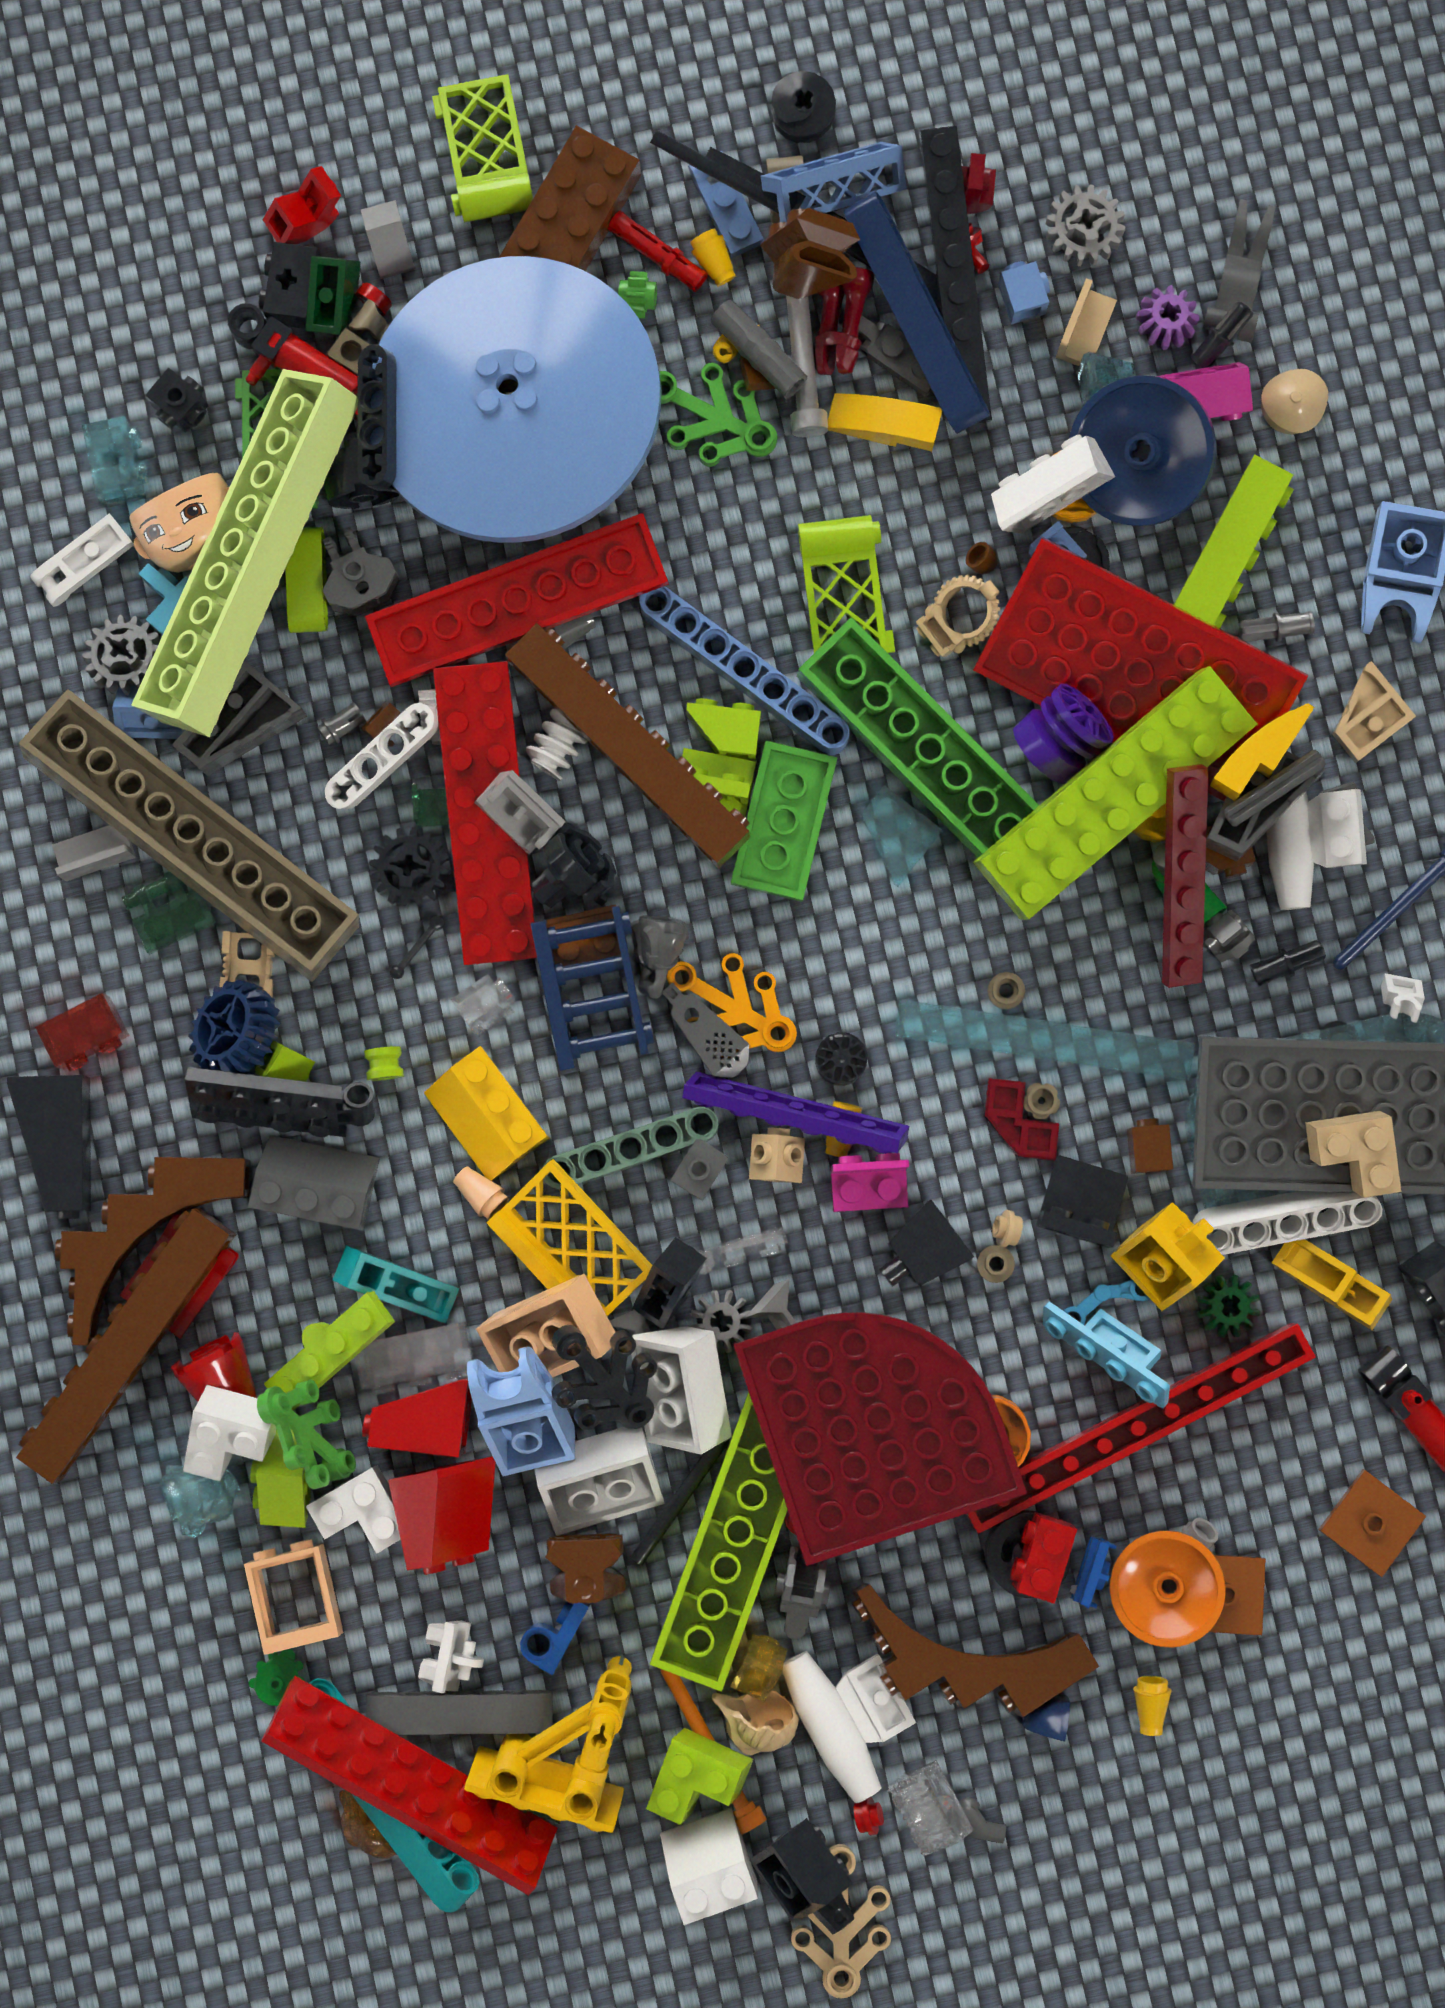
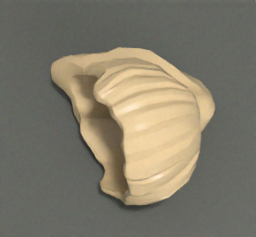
M768 1691L766 1693L754 1692L738 1698L720 1693L712 1694L713 1702L718 1705L725 1716L728 1735L743 1754L754 1755L759 1752L775 1751L789 1744L795 1736L799 1716L794 1706L787 1701L785 1696H781L777 1691Z

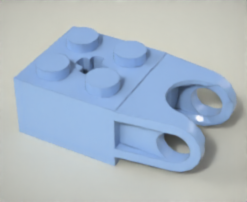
M1385 501L1381 502L1376 512L1363 579L1362 633L1370 634L1380 610L1394 605L1405 609L1411 618L1412 642H1422L1445 576V512ZM1406 541L1412 542V549L1417 550V553L1414 552L1412 555L1405 553L1402 547Z
M529 1346L518 1349L519 1366L509 1372L493 1371L478 1359L467 1362L469 1389L478 1418V1427L502 1476L575 1459L574 1423L567 1408L559 1407L553 1399L552 1390L556 1384L535 1351Z

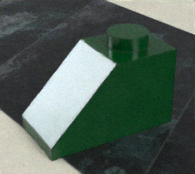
M311 256L305 331L341 335L346 328L358 299L355 293L359 289L361 261Z

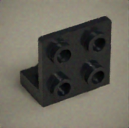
M1058 1155L1054 1161L1036 1227L1106 1248L1113 1247L1117 1232H1114V1227L1128 1182V1176Z

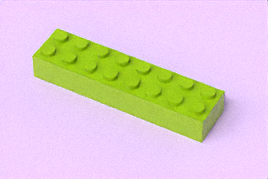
M1210 666L1202 668L979 856L973 864L1020 920H1029L1166 803L1167 769L1198 764L1208 767L1253 729L1257 723Z
M749 1391L650 1661V1665L721 1692L788 1510Z

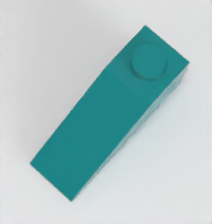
M347 1245L333 1277V1281L346 1288L363 1294L374 1291L382 1301L445 1324L459 1291V1288Z

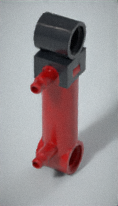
M242 303L230 311L228 327L236 342L241 347L253 349L256 357H258L246 377L247 383L255 386L259 379H262L268 368L272 366L276 370L280 368L281 370L286 369L333 378L358 397V376L297 337L292 329L272 316L266 321L261 310L250 303ZM248 320L257 322V326L252 332L243 333L240 331L244 322ZM357 407L356 412H355V414H354V419H355L357 422H358V407Z
M1387 1345L1362 1365L1358 1372L1368 1386L1379 1396L1381 1402L1395 1419L1401 1420L1445 1474V1415L1431 1399L1433 1395L1416 1375H1412L1405 1361L1394 1349Z

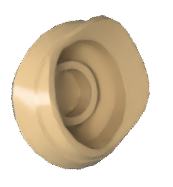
M1294 369L1283 372L1272 378L1263 389L1261 395L1263 416L1270 427L1284 434L1293 435L1309 431L1319 423L1325 412L1328 401V389L1322 378L1313 371Z

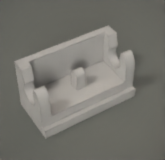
M513 770L500 772L474 802L526 853H531L536 847L541 849L566 822Z

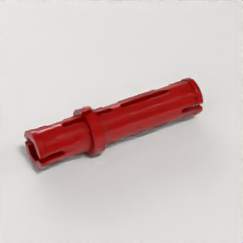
M620 210L613 216L608 225L610 232L661 267V272L666 276L672 275L693 292H697L702 287L708 273L684 257L683 251L677 247L673 249L665 244L657 236L633 221L623 211Z

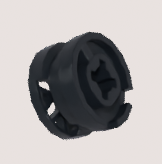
M837 1032L828 1035L820 1043L815 1055V1065L818 1074L826 1082L835 1086H846L854 1083L862 1076L867 1066L868 1054L865 1045L858 1037L850 1033Z

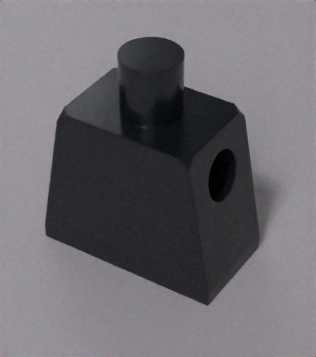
M929 1200L887 1243L896 1257L879 1270L892 1287L909 1274L918 1286H921L974 1258V1255L934 1202Z

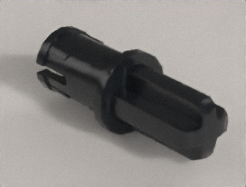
M1236 302L1217 326L1212 325L1210 327L1212 332L1199 348L1192 353L1191 358L1202 368L1211 367L1228 346L1233 347L1234 338L1253 317L1254 313L1243 302Z
M1314 940L1287 952L1283 948L1279 954L1250 964V970L1257 986L1260 987L1286 975L1290 977L1295 976L1294 971L1324 960L1326 954L1321 942Z

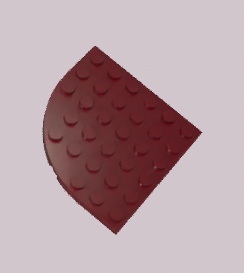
M843 1312L807 1319L733 1344L806 1566L1027 1494L1002 1417L986 1384L972 1365L957 1350L928 1330L908 1321L887 1315L867 1312Z

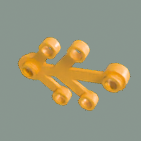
M729 953L722 960V970L728 975L734 999L697 978L694 967L687 962H677L668 971L667 981L669 985L674 983L682 993L691 991L725 1011V1013L717 1014V1016L730 1027L746 1023L758 1030L741 1036L749 1043V1049L764 1045L772 1052H784L794 1044L797 1036L796 1027L788 1017L780 1014L774 991L776 986L775 977L769 972H760L754 978V989L762 996L766 1015L764 1017L752 1010L742 972L744 961L740 955ZM731 958L737 959L740 963L739 969L729 971L725 966L727 960ZM684 971L689 975V980L686 984L681 985L675 981V975L678 972ZM761 977H768L772 981V985L768 990H762L758 987L757 982ZM691 1017L687 1021L690 1023L696 1022L699 1017ZM776 1027H780L785 1031V1037L780 1041H776L771 1037V1031Z

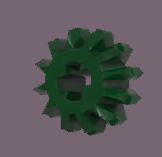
M1223 1275L1215 1276L1217 1289L1212 1284L1205 1282L1202 1287L1209 1294V1297L1196 1296V1302L1206 1304V1309L1196 1312L1197 1317H1210L1205 1323L1204 1329L1210 1331L1218 1324L1217 1336L1225 1338L1228 1328L1233 1337H1240L1241 1329L1239 1323L1245 1329L1251 1330L1254 1325L1247 1316H1260V1310L1250 1308V1303L1260 1300L1259 1295L1246 1296L1252 1284L1246 1281L1238 1288V1275H1231L1227 1284ZM1222 1298L1234 1299L1232 1308L1235 1312L1233 1314L1224 1313L1223 1315L1221 1312L1224 1308L1221 1302Z

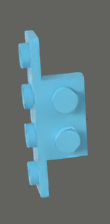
M1048 1302L1043 1307V1326L1051 1336L1056 1339H1063L1073 1346L1081 1357L1086 1360H1093L1103 1367L1111 1378L1116 1381H1123L1132 1387L1144 1401L1148 1403L1153 1402L1160 1408H1164L1168 1404L1170 1385L1149 1371L1161 1357V1350L1102 1309L1084 1326L1051 1302Z

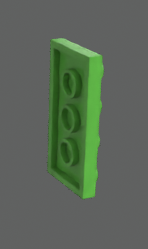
M765 741L746 818L750 823L746 828L749 830L751 838L739 848L731 885L803 902L837 757Z

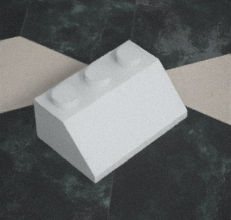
M1080 434L1066 440L1061 445L1063 450L1052 457L1049 454H1045L1031 462V470L1021 476L1018 473L1012 474L998 483L1000 489L991 493L998 524L1002 531L1022 534L1113 479L1115 475L1095 438L1089 436L1082 438Z
M684 1326L632 1335L636 1341V1348L631 1354L632 1360L636 1355L645 1352L653 1357L658 1366L655 1375L649 1378L646 1394L654 1404L653 1417L644 1426L647 1442L703 1454L731 1438L729 1415L714 1331ZM649 1362L644 1363L640 1369L646 1368Z
M621 1427L575 1441L574 1460L534 1469L538 1489L556 1536L665 1504L642 1427L638 1429Z

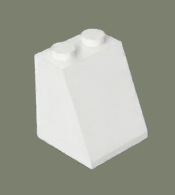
M732 1807L660 1833L670 1886L683 1925L758 1899L757 1878L749 1861L750 1858L743 1837L740 1835Z

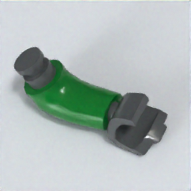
M1162 843L1154 850L1151 866L1156 885L1164 895L1165 843ZM1205 882L1204 928L1207 926L1208 928L1204 930L1203 942L1221 963L1233 957L1238 959L1249 950L1248 946L1255 940V937L1234 910H1229L1222 915L1227 906Z

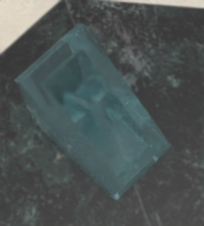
M1091 352L1083 354L1077 372L1082 405L1084 406L1095 393L1110 383L1136 376L1134 363Z

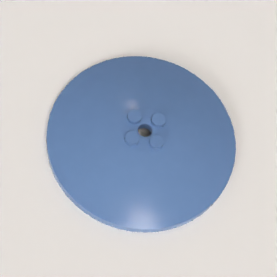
M510 256L488 259L454 270L431 283L411 299L393 319L379 343L381 347L392 352L396 359V477L392 485L399 495L426 519L461 536L498 543H518L555 536L573 529L603 511L623 493L636 477L653 445L659 424L662 391L660 372L648 334L631 307L611 287L595 276L569 264L547 258ZM379 357L378 362L373 364V369H375L376 364L382 362V358ZM512 379L518 382V387L512 394L506 395L498 391L500 384L505 380ZM382 390L376 391L372 395L370 401L372 409L382 404L384 398ZM382 426L375 428L371 433L370 441L372 445H376L382 440L384 434Z

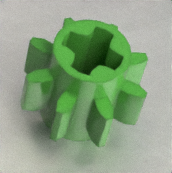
M630 271L628 280H620L618 295L627 302L638 318H645L647 309H656L657 282L649 281V278H647L648 272Z

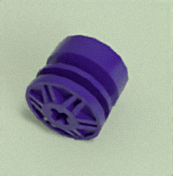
M1059 684L1053 690L1051 696H1046L1041 702L1042 711L1032 709L1013 729L1014 737L1029 761L1040 772L1059 784H1065L1085 767V757L1088 759L1096 758L1101 749H1106L1114 739L1112 729L1099 709L1085 695L1068 684Z

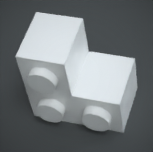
M207 1385L193 1410L183 1471L220 1481L233 1454L262 1462L275 1436L276 1426L272 1423L267 1424L260 1418L257 1410L258 1398Z
M378 1465L306 1506L324 1540L357 1520L376 1554L401 1540L390 1487Z

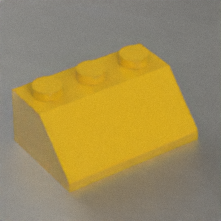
M481 1046L449 1068L424 1092L425 1096L483 1175L491 1181L495 1180L550 1139Z

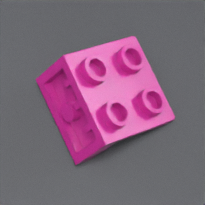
M900 1153L877 1154L875 1162H862V1155L839 1157L838 1164H833L830 1167L833 1212L908 1208L906 1169L909 1168V1160H900Z

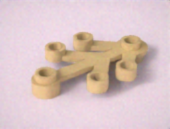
M843 1844L830 1847L829 1850L833 1856L837 1853L846 1855L847 1862L845 1865L849 1875L852 1874L856 1866V1860L851 1848ZM876 1885L870 1888L867 1893V1900L853 1914L855 1919L844 1929L833 1935L813 1913L808 1915L833 1942V1958L814 1941L813 1931L808 1926L799 1925L791 1933L793 1947L798 1951H804L823 1970L822 1981L824 1988L833 1997L848 1998L852 1996L860 1986L861 1977L859 1971L878 1951L885 1950L890 1945L891 1936L889 1930L883 1925H874L868 1931V1941L849 1958V1942L878 1911H884L890 1904L889 1892L883 1886ZM847 1888L845 1891L842 1892V1895L848 1905ZM876 1892H882L886 1896L885 1902L881 1905H876L871 1901L873 1894ZM881 1931L886 1934V1940L882 1944H876L872 1941V1936L875 1932ZM800 1932H806L810 1936V1940L808 1943L801 1945L796 1942V1935ZM845 1971L849 1975L848 1980L842 1984L837 1983L834 1980L837 1972Z

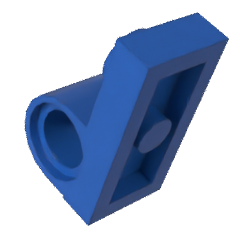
M566 1601L556 1619V1622L562 1625L560 1630L545 1623H536L530 1626L520 1642L523 1656L543 1671L553 1675L591 1603L571 1604ZM538 1633L545 1635L550 1642L549 1649L544 1653H538L531 1649L529 1639L532 1635Z

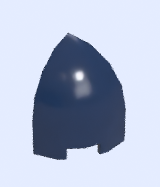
M1054 1696L1027 1714L1022 1721V1726L1036 1734L1065 1742L1070 1715V1700L1068 1696Z

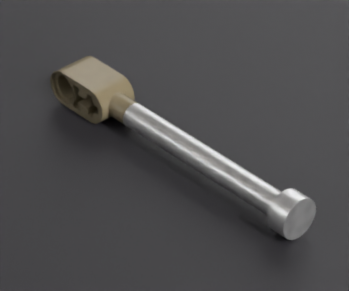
M803 156L766 159V172L769 174L804 164ZM770 209L771 224L780 222L779 214ZM786 295L792 361L808 376L802 388L795 393L797 411L790 415L792 435L796 437H815L828 432L826 410L819 409L809 300L808 296L796 299Z

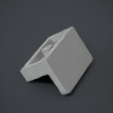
M110 825L52 845L59 866L55 868L56 874L65 881L136 858L131 841Z

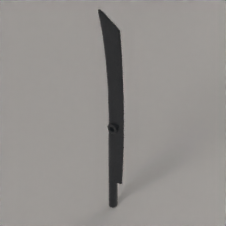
M658 130L655 131L650 141L651 144L779 214L777 194L762 190L761 176L765 175L764 173L712 147L709 148L706 156L666 134ZM797 191L790 192L791 210L799 209L806 196ZM833 211L825 213L847 221V219ZM858 242L847 249V254L871 268ZM914 261L941 314L936 274Z

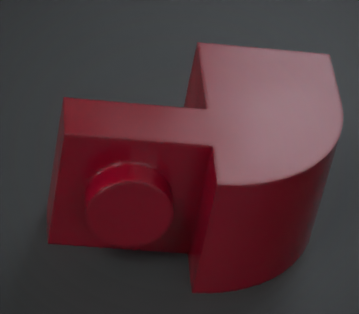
M971 153L968 166H962L967 214L984 212L993 206L996 169L985 168L986 154Z

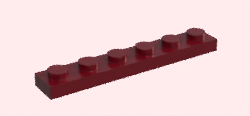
M1202 764L1167 769L1162 984L1168 988L1202 983L1208 767Z

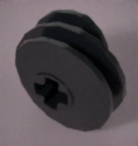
M807 71L789 73L779 80L773 90L771 101L773 122L776 131L785 139L796 143H810L821 138L831 128L835 119L836 99L832 87L823 77L814 72ZM801 104L802 108L798 109L797 105ZM806 105L810 106L808 110L805 108Z

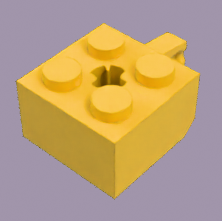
M1173 1202L1138 1227L1110 1255L1161 1311L1195 1289L1225 1259L1215 1248L1214 1244L1206 1238L1208 1234L1212 1233L1214 1228L1205 1218L1193 1224L1188 1216Z

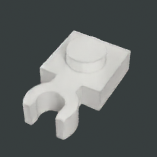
M1385 973L1381 990L1383 1003L1391 1006L1390 1016L1397 1019L1399 1013H1405L1411 1017L1412 1022L1416 1023L1425 999L1422 981Z

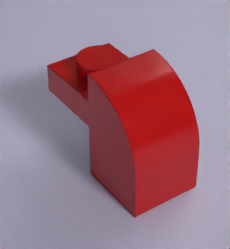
M322 166L310 169L297 192L274 198L262 220L276 242L297 245L322 232L336 220L339 212L335 205L340 199L341 194Z

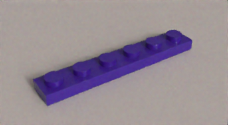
M697 1071L684 1084L682 1098L692 1100L698 1106H715L727 1109L736 1116L746 1117L750 1115L765 1119V1122L775 1126L789 1125L800 1128L803 1133L809 1135L823 1134L835 1137L837 1141L844 1144L858 1143L870 1146L874 1151L883 1154H898L908 1139L910 1127L908 1125Z

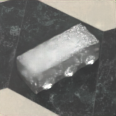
M461 1322L375 1340L355 1358L361 1389L371 1388L372 1394L377 1395L395 1391L394 1383L408 1380L410 1387L432 1383L431 1375L446 1373L447 1380L468 1376L467 1362L474 1360L475 1355L468 1322Z

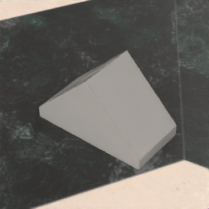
M396 200L361 209L380 279L415 270Z

